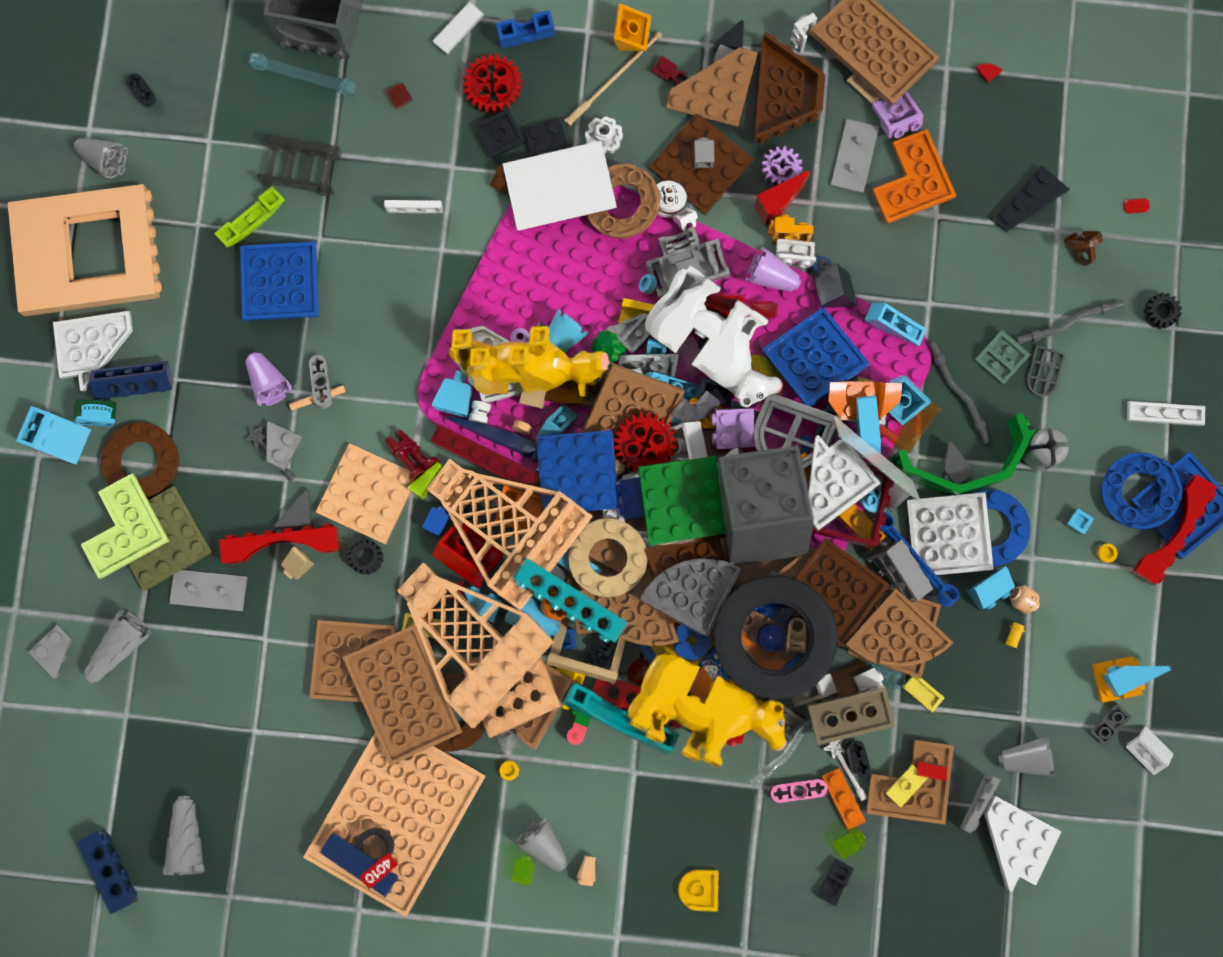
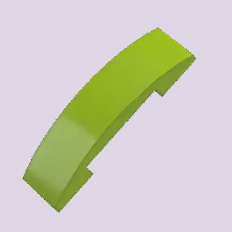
M271 186L258 197V201L232 223L228 221L214 234L228 248L261 226L275 213L285 199Z

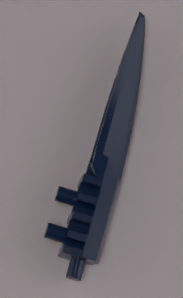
M452 416L447 418L470 432L523 456L531 457L533 462H538L537 441L476 421ZM539 464L537 465V468H536V470H535V471L538 472V473H539Z

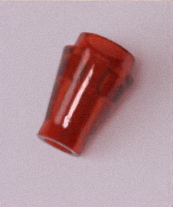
M774 301L751 302L750 308L771 320V318L776 319L778 304H775Z

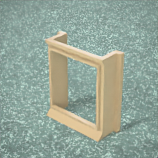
M568 617L559 620L561 628L554 637L555 642L552 644L547 665L604 680L614 685L618 676V669L626 640L618 639L610 670L559 656L569 621H574Z

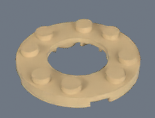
M616 519L596 520L587 524L571 544L569 567L575 581L588 593L604 598L620 596L631 591L642 579L647 566V556L644 550L646 546L640 534L629 524ZM600 540H616L623 545L627 552V564L623 571L616 576H600L593 571L589 564L590 549Z

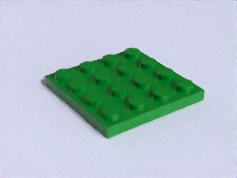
M716 456L638 467L648 545L726 534Z

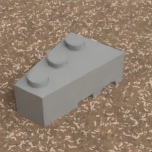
M903 540L882 546L866 558L869 563L873 562L880 569L878 573L881 576L885 575L892 582L891 587L900 591L911 603L919 601L933 589L929 579L924 575L918 562L914 559Z

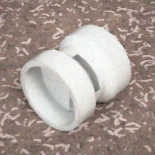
M473 401L471 406L473 410L469 414L468 420L487 424V413L490 412L491 405L481 401Z

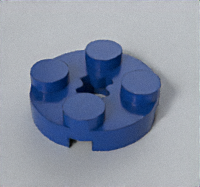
M682 624L675 630L679 642L673 643V647L682 658L698 660L709 651L711 635L705 638ZM690 635H694V639L698 640L693 646H689V642H686V638H690Z

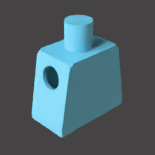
M456 370L454 380L447 378L443 380L432 403L433 409L469 418L472 387L465 383L466 376L462 371Z

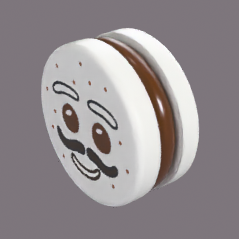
M662 181L657 184L660 193L658 215L672 218L673 214L684 209L687 199L686 192L680 184L673 181Z

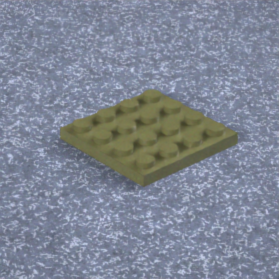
M175 486L149 500L170 541L128 564L143 591L151 589L175 573L184 570L213 553ZM113 521L107 524L109 529L115 526Z

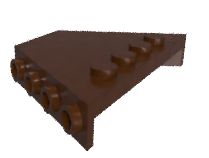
M767 32L764 33L761 43L753 144L758 142L759 144L765 143L769 140V137L774 135L779 137L791 128L796 130L807 121L812 123L819 119L823 111L826 75L819 67L811 65L805 57L797 55L790 46L783 45L774 35Z

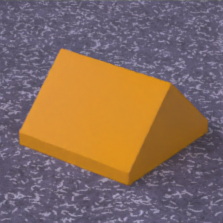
M621 3L618 4L613 40L619 51H646L651 21L650 15Z

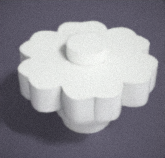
M603 117L602 120L595 118L588 124V131L585 133L586 144L602 141L604 154L606 152L612 154L620 148L619 141L623 139L622 128L616 125V121L612 118Z

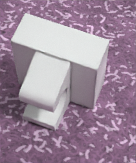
M687 207L673 214L672 218L681 230L686 231L687 223L692 227L696 226L698 216L696 211Z

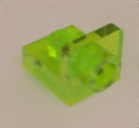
M854 827L847 834L835 839L832 844L843 860L862 850L866 845V840L863 833Z

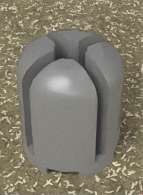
M1044 428L1037 431L1032 436L1022 456L1023 461L1036 471L1051 469L1066 459L1069 447L1062 446L1069 443L1067 437L1056 428Z

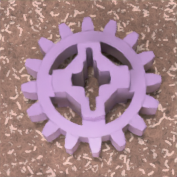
M777 146L775 152L770 149L769 155L764 156L765 161L762 162L761 166L765 168L762 169V174H767L765 180L771 179V185L775 182L779 185L799 175L798 172L802 171L803 167L799 166L802 160H797L799 154L793 155L792 148L786 151V146L783 147V150H780Z

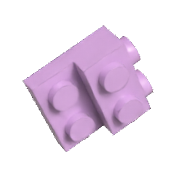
M908 92L892 106L883 99L872 103L873 110L881 120V127L889 138H899L904 132L908 130L916 131L923 125V114Z
M753 408L714 410V414H711V423L715 425V433H712V445H715L716 449L754 447Z

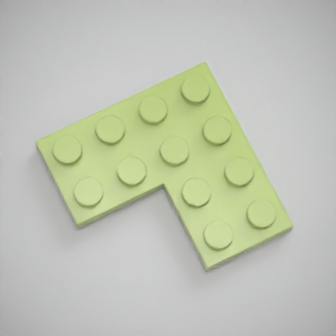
M132 473L98 492L115 526L84 542L81 546L98 579H102L170 541L135 474Z

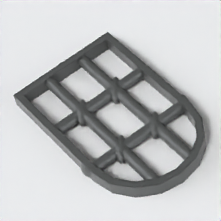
M1038 345L1035 346L1030 369L1027 374V386L1032 394L1045 397L1055 391L1059 383L1065 353ZM1037 349L1043 350L1040 361L1035 360ZM1046 351L1053 353L1050 364L1044 363ZM1056 354L1062 355L1060 367L1054 366ZM1034 363L1040 364L1038 373L1035 376L1031 375ZM1044 366L1050 367L1046 379L1039 378ZM1054 369L1058 370L1056 382L1050 381V376ZM1030 378L1035 379L1033 389L1031 388L1029 383ZM1040 381L1046 382L1043 394L1036 392L1038 382ZM1053 384V390L1046 394L1048 385Z

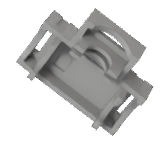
M694 227L674 236L658 238L662 257L646 261L649 275L654 276L653 271H656L662 287L659 289L658 285H656L654 290L657 300H660L668 293L674 276L682 269L687 270L690 265L712 282L726 279L730 276V271L721 252L719 240L715 239L700 244ZM687 237L686 240H682V241H679V242H676V243H673V244L670 243V242H673V241H676V240H679V239H682V238ZM715 251H716V253H717V256H718V258H719V261H720V264H721V267H722L721 270H719V267H718V264H717V261H716V258H715V255H714V252H715ZM703 279L701 282H699L698 284H696L695 286H698V285L702 284V282L704 281V279Z

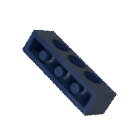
M168 361L91 370L89 384L95 400L172 390L173 376Z
M100 830L76 842L110 915L137 902V892L128 882L129 875L126 869L122 868L119 863L120 856L116 850H113L111 846L112 839L108 832ZM98 848H102L104 851L102 858L97 855ZM107 866H110L113 870L111 876H108L105 872ZM115 884L120 885V894H117L114 891Z

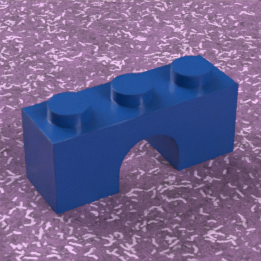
M550 10L534 13L530 20L523 23H516L514 18L496 23L501 49L555 36V27Z

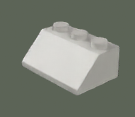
M684 422L669 428H674L675 433L672 435L677 436V440L674 441L677 444V448L672 449L675 451V455H669L671 462L708 457L700 422Z

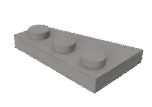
M984 775L960 829L969 833L972 830H976L979 818L985 811L1001 780L993 776Z

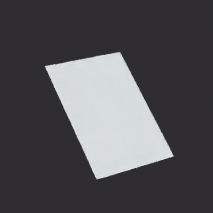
M602 141L503 164L517 231L617 208Z

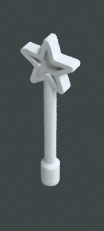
M843 739L829 742V745L824 747L823 750L831 751L833 759L836 756L838 757L854 785L860 801L868 798L867 795L860 788L840 753H845V750L840 746Z

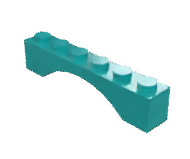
M576 683L570 685L561 703L663 754L673 752L680 735L664 727L666 738L662 744H658L645 737L647 732L629 724L631 719L628 717L627 712L615 707L594 692Z

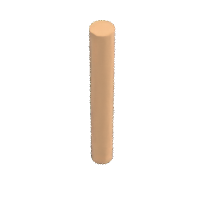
M344 385L331 389L332 397L346 392ZM321 392V400L326 399L323 392ZM313 395L289 403L291 411L315 403Z

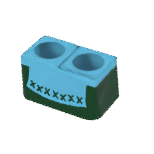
M76 399L74 402V424L113 427L117 403L112 401Z

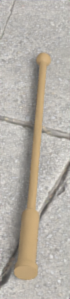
M661 32L655 33V37L647 43L646 49L662 37ZM639 51L595 95L581 104L564 120L566 125L571 127L591 106V103L643 52Z

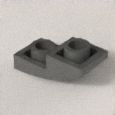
M1116 702L1090 732L1106 746L1132 716Z

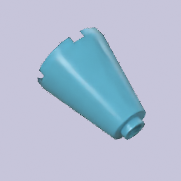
M558 309L549 326V340L565 353L588 334V331L582 332L581 325L566 313L562 316L560 314L562 311Z
M532 595L521 611L530 614L550 637L552 635L555 637L561 628L559 626L560 621L547 618L541 609V602ZM508 610L504 621L514 626L521 619V616Z

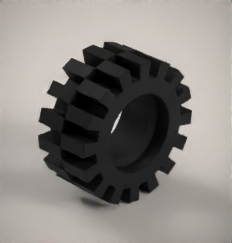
M1164 293L1156 294L1145 304L1144 307L1146 308L1143 309V313H1146V315H1144V318H1148L1149 321L1147 323H1152L1154 328L1157 326L1158 329L1168 328L1180 319L1179 316L1182 314V312H1179L1182 306H1178L1180 301H1175L1176 297L1174 295L1170 297V293L1165 295ZM1159 304L1168 307L1169 315L1163 318L1157 314L1156 307Z
M357 540L348 549V564L354 571L363 575L375 573L381 567V563L384 560L381 547L372 540ZM362 550H370L372 552L373 558L369 564H361L359 562L358 555Z

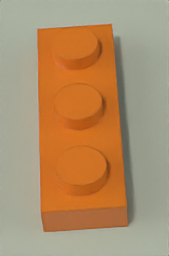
M838 767L822 775L821 777L827 784L830 796L847 830L866 822L840 768Z

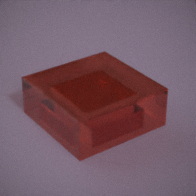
M404 83L387 91L396 109L413 101Z

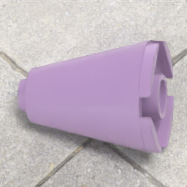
M762 247L760 250L763 252L760 255L756 254L748 270L750 279L746 277V282L788 292L797 290L801 283L800 275L768 249Z
M254 352L248 355L245 363L256 403L259 406H262L261 403L270 406L283 400L286 397L285 393L288 390L289 392L291 391L292 386L290 382L262 353Z

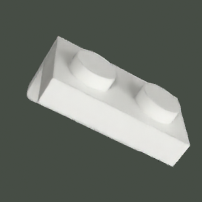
M814 13L803 15L798 19V22L794 23L790 43L799 53L803 52L807 37L810 36L809 32L816 25L817 17Z
M777 239L775 256L787 266L795 264L802 268H809L816 262V257H814L815 242Z

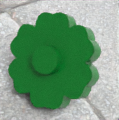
M608 330L598 332L597 338L593 340L591 347L593 353L598 351L607 353L609 357L608 369H610L612 363L619 360L620 355H625L626 351L625 346L619 342L617 334Z

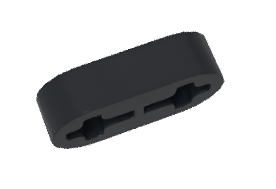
M136 73L128 76L127 85L139 102L145 107L152 106L156 102V96L142 76ZM134 80L138 81L139 85L141 86L140 88H137L136 85H134ZM143 92H145L149 96V100H146L144 98V96L142 95Z
M859 740L847 742L845 753L852 775L855 777H866L870 773V764L864 744ZM857 746L858 750L852 752V748ZM863 766L861 771L857 770L858 767Z

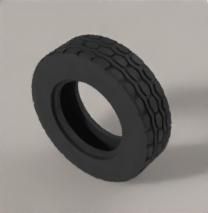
M779 575L763 576L750 580L738 587L726 599L715 623L714 644L722 669L737 686L754 696L779 700L801 695L812 689L824 678L836 656L838 631L835 617L829 605L811 586L791 577ZM770 603H781L794 608L805 620L809 632L808 646L802 658L793 666L782 670H768L756 665L747 656L742 645V629L746 619L754 610Z

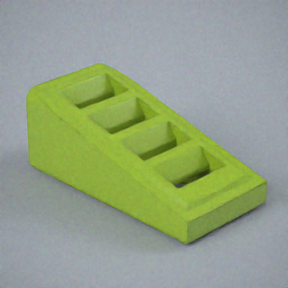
M438 462L435 463L407 489L423 500L429 492L426 488L443 468L442 465Z

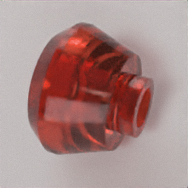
M646 659L634 661L627 670L628 680L641 685L645 673L650 666L649 662Z

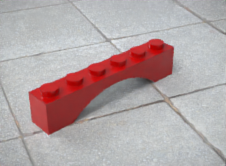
M1198 474L1191 476L1182 491V515L1175 533L1161 548L1141 556L1132 570V574L1150 585L1162 582L1165 577L1164 572L1166 568L1171 567L1176 559L1174 557L1176 552L1182 550L1186 544L1185 538L1187 535H1191L1196 528L1195 522L1205 514V506L1215 498L1217 486Z
M323 524L321 528L314 529V526H305L300 531L288 528L283 529L282 533H275L274 530L264 531V535L246 533L244 537L237 538V535H227L225 539L219 540L221 563L223 564L246 562L259 550L278 543L293 542L304 544L320 553L341 551L339 529L336 526L333 527V524Z

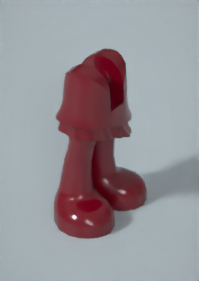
M400 429L395 432L399 443L390 436L384 440L392 456L400 459L410 472L408 478L411 483L435 463L440 462L434 456L427 459L419 451L421 447L417 445V442ZM408 455H411L421 468L417 467Z

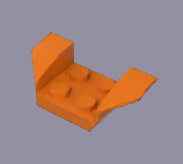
M876 381L830 382L828 402L841 420H856V398L876 395L878 418L881 419L900 402L902 383Z

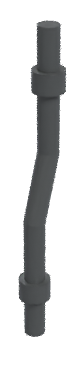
M1123 300L1113 303L1105 302L1097 307L1078 311L1060 326L1042 331H1031L1030 334L1016 337V341L1019 344L1029 341L1037 342L1041 338L1063 333L1081 318L1100 313L1102 315L1108 314L1112 310L1123 308L1124 302Z
M936 341L930 343V349L935 357L933 360L936 366H939L947 386L966 403L974 421V428L976 431L978 430L983 443L990 442L991 439L985 428L984 419L981 420L972 398L954 382L945 363L947 360L944 354H941Z

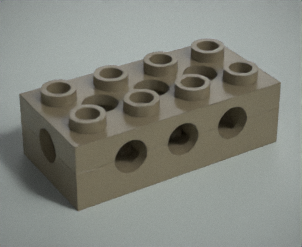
M884 685L806 703L817 745L895 727ZM868 706H874L875 710L872 714H865ZM855 711L854 718L847 719V712ZM829 716H836L834 723L829 724L826 722Z

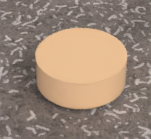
M520 420L514 421L512 425L514 431L523 435H530L532 430L529 424Z

